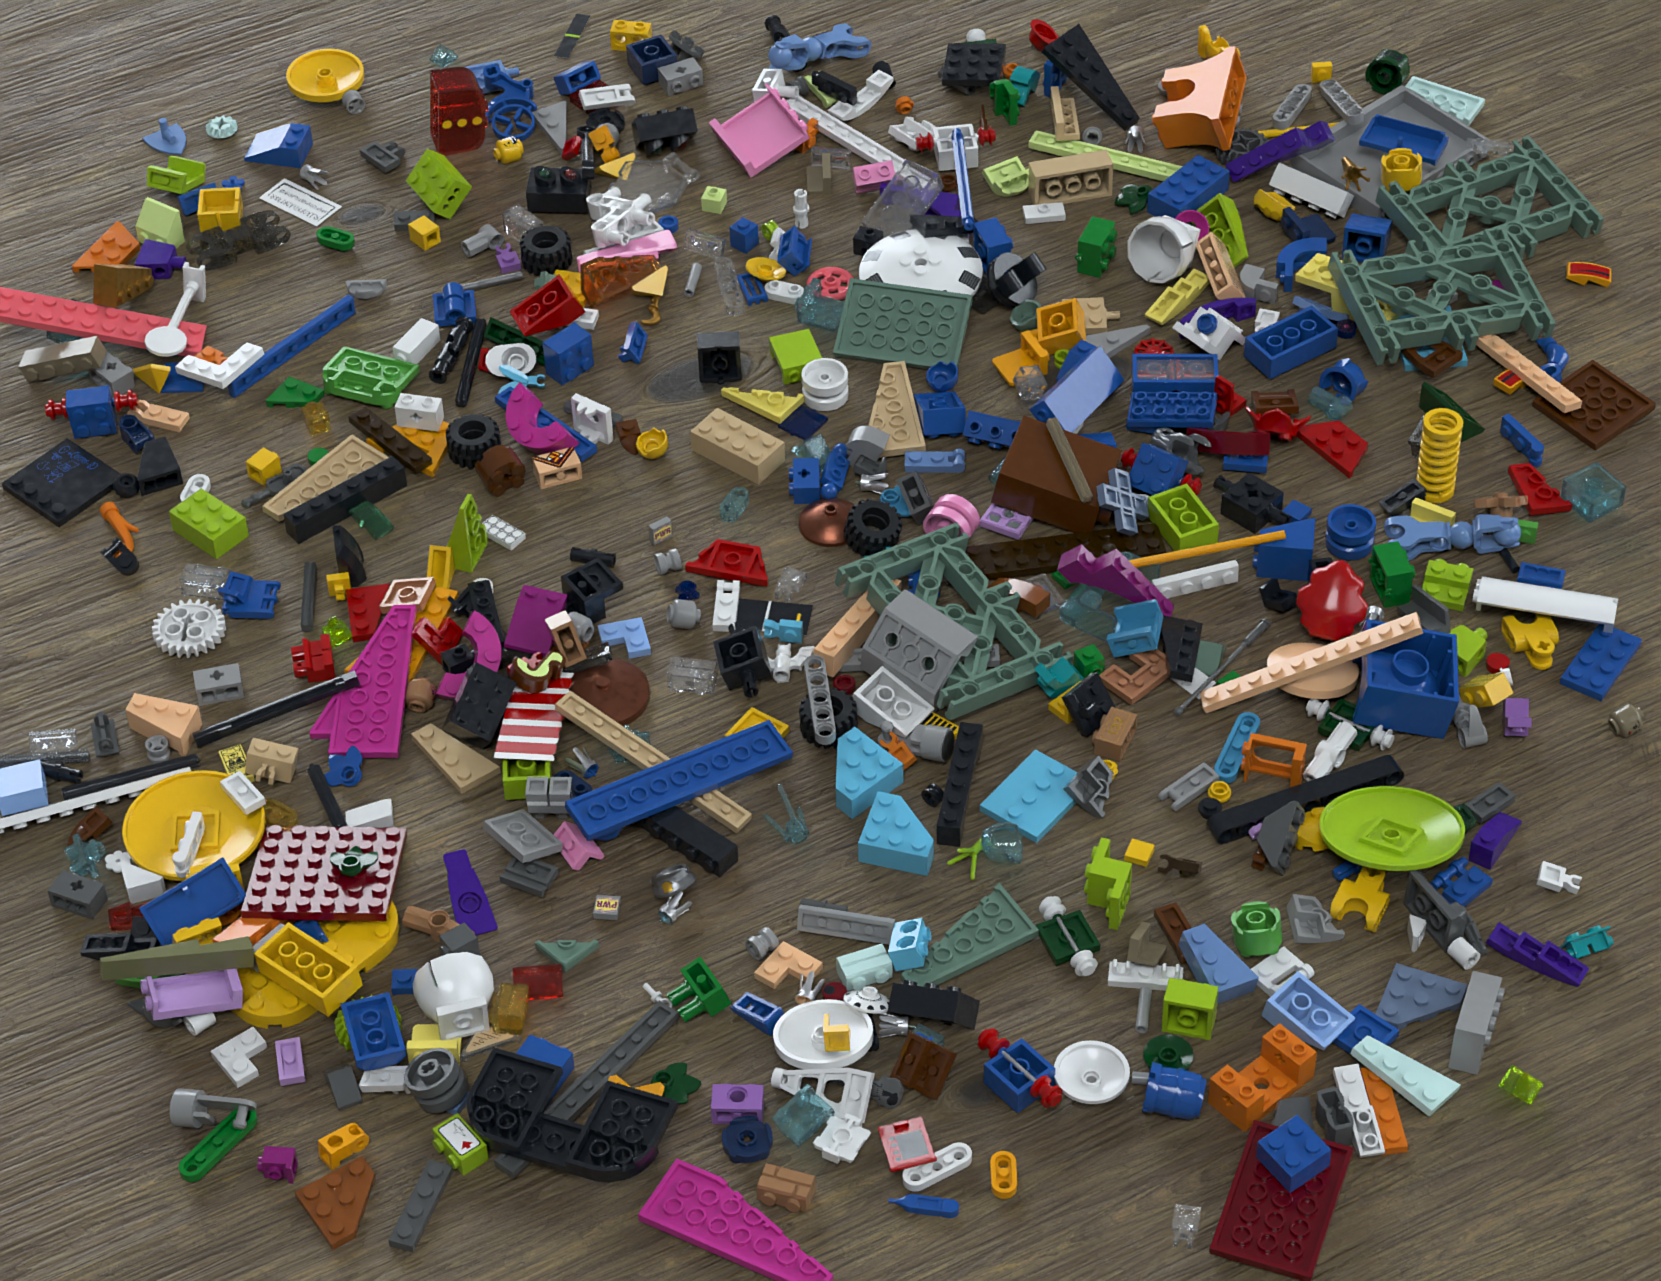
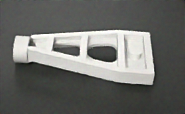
M776 1067L772 1074L771 1086L783 1089L838 1118L844 1119L847 1113L861 1119L862 1123H865L875 1073L853 1068L786 1070ZM803 1077L818 1078L816 1094L813 1095L800 1089ZM842 1080L845 1083L841 1102L835 1103L824 1096L826 1082Z

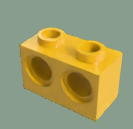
M614 20L610 29L611 50L627 51L626 45L651 38V23Z

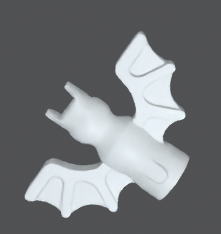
M778 644L776 658L772 660L768 657L774 680L777 683L789 682L790 670L799 669L801 671L805 659L814 654L815 646L801 647L797 655L790 658L791 644Z

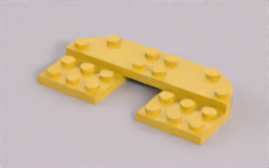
M391 901L387 921L317 920L329 940L321 944L358 967L359 971L363 970L365 973L385 959L393 951L399 939L400 926L393 901ZM250 967L237 968L243 989L242 1008L232 1009L231 1011L245 1022L268 1029L269 1025L282 1024V1028L301 1023L318 1011L262 973Z

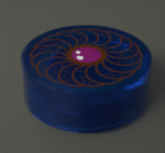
M1344 319L1336 323L1338 337L1349 339L1356 335L1357 325L1355 322Z

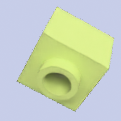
M707 186L701 198L702 211L721 214L727 203L726 189Z

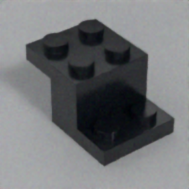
M599 557L561 576L562 593L567 594V614L573 611L590 618L593 624L606 618L604 599L623 590V583Z

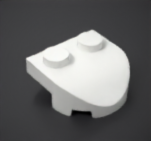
M905 117L903 124L890 125L888 133L894 136L895 140L907 144L909 149L919 151L920 149H916L915 138L919 137V133H921L922 137L927 136L928 132L933 136V128L935 126L925 120L919 123L914 121L913 117Z

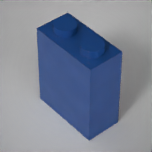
M529 1035L516 1054L560 1066L563 1070V1074L546 1104L547 1106L574 1069L573 1052H570L565 1047L549 1043L544 1038Z

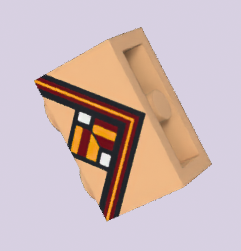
M574 447L532 457L534 474L541 489L582 479L581 462Z

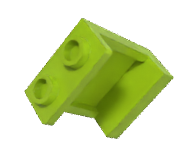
M171 155L168 157L167 168L153 165L147 167V186L184 194L205 182L206 164Z
M809 329L769 337L770 355L777 360L782 372L784 385L802 381V369L806 364L822 358Z

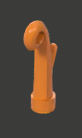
M114 502L104 503L99 509L100 514L105 521L109 522L121 538L123 544L132 552L134 542L129 530L138 533L139 529L128 523L120 515L119 509ZM118 550L113 556L117 558L121 552Z

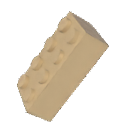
M1107 150L1029 162L1028 194L1033 205L1059 202L1065 204L1112 196L1113 163Z
M716 408L690 431L692 451L758 485L785 462V442L719 408Z

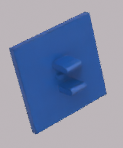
M180 362L165 363V366L170 367V372L161 389V393L203 392L204 382L176 372L175 366Z

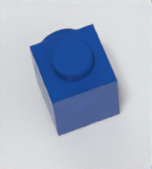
M742 217L729 227L731 247L747 254L759 244L758 225Z

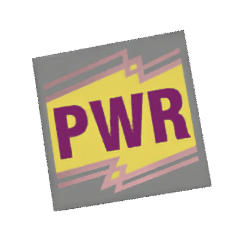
M664 517L649 525L650 542L653 545L672 537V523L668 517Z
M597 895L593 912L594 919L618 920L621 896Z

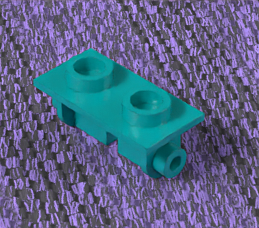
M1600 925L1588 929L1587 933L1579 935V932L1573 933L1565 937L1566 941L1559 948H1567L1565 952L1575 959L1590 955L1589 945L1593 953L1610 949L1614 941L1611 936H1607L1606 932L1611 926L1601 928Z

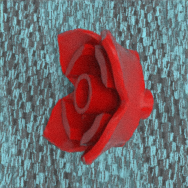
M1245 406V410L1253 424V431L1271 433V435H1276L1279 440L1291 442L1292 437H1296L1300 429L1311 419L1310 415L1300 420L1293 419L1292 424L1290 416L1278 408L1265 412L1261 417V413L1255 414L1248 406Z

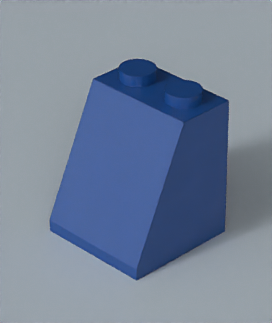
M1352 213L1344 229L1342 260L1345 250H1351L1357 262L1363 263L1365 259L1384 257L1391 238L1393 220Z
M1310 518L1261 529L1260 535L1284 530L1286 539L1254 545V552H1258V555L1254 554L1253 568H1257L1256 577L1308 581L1309 560L1312 559L1315 519Z

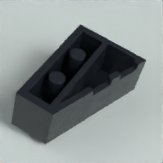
M903 980L902 984L893 983L887 1012L896 1016H908L911 1019L927 1022H943L944 1025L949 1026L958 1024L967 1029L975 1030L980 1001L961 993L962 989L958 987L947 986V989L944 990L939 989V985L925 983L924 987L917 986V982Z

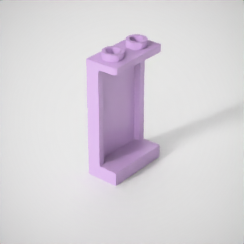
M237 969L215 970L156 979L148 976L140 980L141 992L147 995L145 996L146 1010L151 1011L153 1020L242 1008L243 989Z

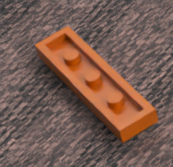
M1367 1067L1360 1068L1370 1106L1373 1105L1385 1148V1154L1382 1155L1407 1152L1408 1144L1392 1087Z

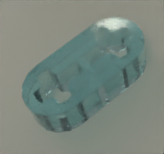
M733 488L720 504V518L723 521L733 522L737 520L748 506L749 491L746 488Z

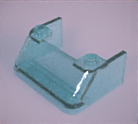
M1120 552L1128 560L1142 558L1130 552ZM1154 564L1137 568L1151 583L1153 579L1160 578V565ZM1080 583L1059 607V619L1076 629L1107 642L1108 634L1115 633L1116 617L1099 610L1102 601L1101 596L1106 591L1104 589Z

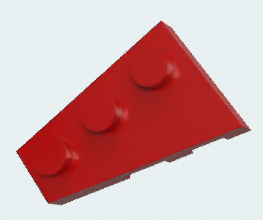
M1530 463L1509 465L1507 472L1519 495H1528V504L1525 507L1530 515L1571 511L1573 504L1568 500L1564 501L1560 497V492L1556 488L1552 489L1545 482L1546 478Z
M390 583L346 589L353 643L370 640L380 626L382 613L379 606L390 587Z

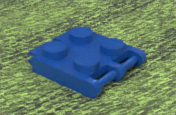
M253 580L245 603L236 602V604H230L224 601L222 607L223 614H229L230 618L272 619L274 617L273 607L278 600L276 594L277 590L281 587V583L278 581Z

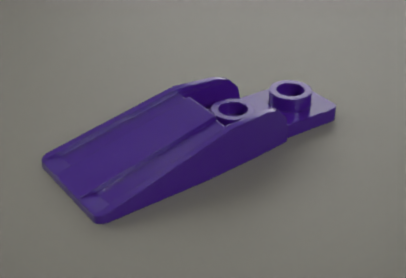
M461 849L444 854L443 860L448 873L450 900L456 922L458 924L465 922L476 936L496 931L498 929L497 923L483 887L474 869L471 868L466 850Z

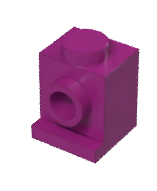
M265 1146L263 1156L258 1157V1171L263 1172L264 1178L274 1180L288 1179V1183L294 1184L298 1166L295 1148Z

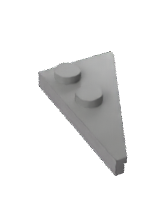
M566 101L532 112L535 123L561 155L567 137Z
M1141 325L1087 335L1086 342L1096 347L1101 346L1107 356L1111 358L1150 334V326Z

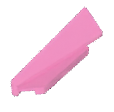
M664 230L631 240L625 246L618 244L578 256L579 273L656 263L659 259L658 254L674 252L677 249V244L671 231Z

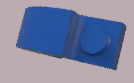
M1304 238L1294 241L1282 249L1277 258L1276 278H1280V283H1284V292H1292L1293 274L1298 269L1303 268L1317 253L1326 255L1327 238Z

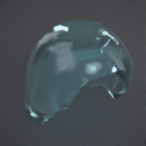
M1011 822L992 824L983 831L981 835V849L988 859L996 862L1020 864L1023 858L1022 835L1017 829L1018 825Z

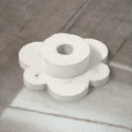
M115 851L114 854L107 855L105 857L106 869H113L115 873L122 872L120 867L122 861L131 864L129 854L127 852Z

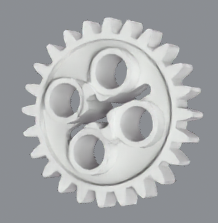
M189 599L184 604L180 600L178 606L172 603L171 609L163 608L164 614L158 613V619L153 620L152 634L154 642H156L158 648L161 647L163 653L168 651L169 656L177 653L178 658L183 654H186V657L189 658L191 653H194L198 657L200 651L206 654L208 647L215 649L214 643H221L220 637H225L226 623L224 615H222L221 609H216L215 604L209 606V601L201 604L200 599L195 603H192V600Z

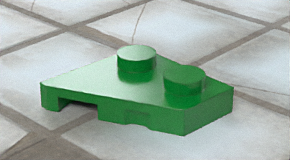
M289 376L266 399L267 407H273L274 404H285L286 408H313L325 396L324 390Z

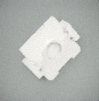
M847 1113L844 1116V1120L836 1116H830L826 1122L827 1127L821 1136H817L814 1140V1148L822 1151V1158L836 1164L840 1160L851 1163L871 1132L862 1128L861 1119Z

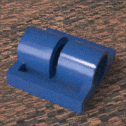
M451 282L443 287V293L433 294L435 324L439 326L456 325L455 321L460 316L468 317L475 323L474 290L463 291L462 285Z

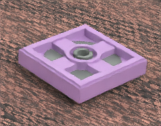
M992 503L980 519L979 526L1019 540L1034 518Z

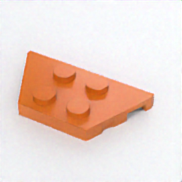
M116 221L72 265L73 272L80 273V269H91L92 273H94V264L125 265L141 249L140 243L121 222Z

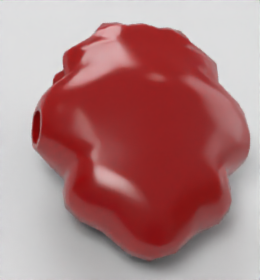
M1335 560L1325 567L1316 568L1311 573L1310 583L1299 588L1296 605L1302 612L1301 624L1308 630L1310 636L1336 642L1352 635L1354 626L1364 621L1366 617L1368 603L1362 597L1365 583L1362 578L1355 574L1350 564L1344 560Z

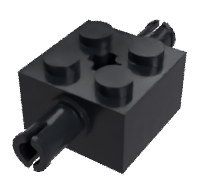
M1250 472L1235 484L1221 475L1215 479L1213 487L1224 493L1221 498L1220 514L1254 534L1271 520L1279 525L1290 523L1291 515L1282 511L1283 491Z
M734 622L736 629L734 630L731 623L728 627L730 635L713 641L721 676L729 691L743 686L744 695L751 698V690H753L754 696L758 694L756 681L771 676L772 672L764 641L756 626L743 630L741 623Z

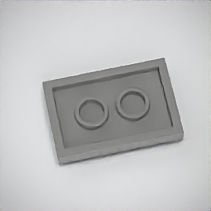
M524 809L485 820L483 824V829L521 863L561 852L563 848V843Z

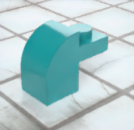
M1017 66L1013 70L1009 80L1014 88L1019 91L1020 100H1018V105L1025 107L1029 93H1035L1041 75L1037 70Z
M1063 656L1050 669L1042 663H1039L1034 668L1040 675L1037 677L1038 680L1036 682L1050 698H1057L1084 679L1073 664Z

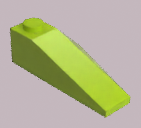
M1219 193L1196 211L1206 217L1209 224V233L1212 231L1225 244L1235 268L1248 258L1241 218L1234 201Z
M467 494L459 508L448 545L446 546L453 549L455 570L469 573L473 572L488 544L486 526L480 523L481 515L476 514L477 505L472 494Z

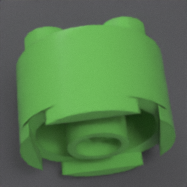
M1255 901L1245 903L1241 906V910L1237 913L1236 910L1233 912L1231 917L1235 947L1240 951V955L1244 957L1265 954L1274 955L1279 951V946L1283 941L1280 911L1276 907L1273 909L1269 907V903Z

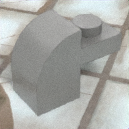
M1245 264L1240 272L1239 281L1245 297L1255 298L1256 300L1275 305L1278 300L1279 284L1264 280V268Z
M859 426L851 432L846 447H848L846 454L848 455L847 460L850 461L849 465L853 467L860 455L877 462L890 434L872 426Z

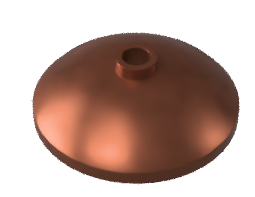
M839 498L820 499L809 504L799 516V530L809 542L823 547L846 545L847 540L844 539L845 532L843 531L849 511L854 504Z

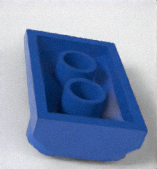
M389 992L341 1003V1010L357 1068L370 1071L395 1065L403 1060L406 1056V1049Z

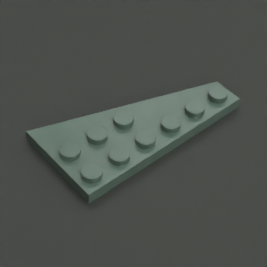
M999 883L988 897L985 896L980 900V904L973 911L969 910L945 933V937L941 941H936L931 946L928 956L925 957L924 966L906 969L901 974L902 982L903 980L917 982V986L924 987L925 983L939 985L1038 937L1039 930Z

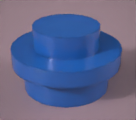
M1210 313L1201 315L1197 320V328L1203 334L1213 333L1218 325L1217 318Z

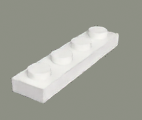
M1236 560L1153 579L1152 584L1168 599L1238 582L1239 565Z

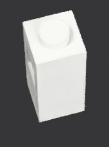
M421 318L393 346L394 359L418 364L440 341L439 325Z

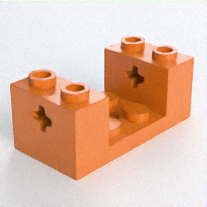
M1279 1023L1262 1036L1261 1055L1238 1073L1227 1064L1210 1078L1208 1104L1245 1133L1252 1127L1254 1120L1260 1121L1275 1109L1279 1100L1287 1099L1314 1077L1317 1052ZM1257 1084H1264V1085H1266L1268 1088H1267V1089H1258V1088L1255 1087V1086H1256Z

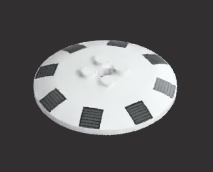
M917 229L898 232L881 239L866 252L859 267L860 280L969 294L972 297L978 291L983 278L981 259L976 250L965 240L955 235L924 238Z

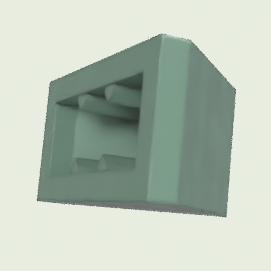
M1200 640L1195 668L1210 677L1221 666L1227 645Z

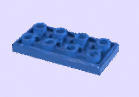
M1185 391L1132 392L1127 427L1213 428L1218 399L1217 393Z

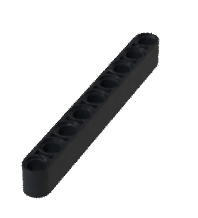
M1384 755L1215 813L1209 817L1206 824L1219 844H1226L1249 836L1248 831L1253 826L1263 823L1265 817L1292 801H1298L1306 813L1313 808H1325L1335 798L1353 790L1376 786H1394L1404 778V772L1391 755Z

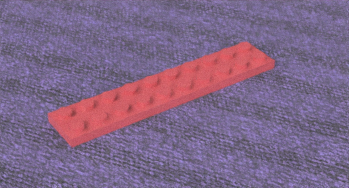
M0 287V322L84 338L98 336L100 341L147 349L145 346V336L147 333L155 328L168 326L171 321L169 318ZM181 321L177 329L185 333L187 344L186 348L177 355L186 357L190 355L194 357L200 352L203 347L207 325Z

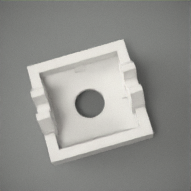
M575 394L571 398L574 430L580 432L582 436L594 444L601 441L609 445L613 441L611 408L592 401L587 397ZM594 415L598 417L599 422L594 421Z

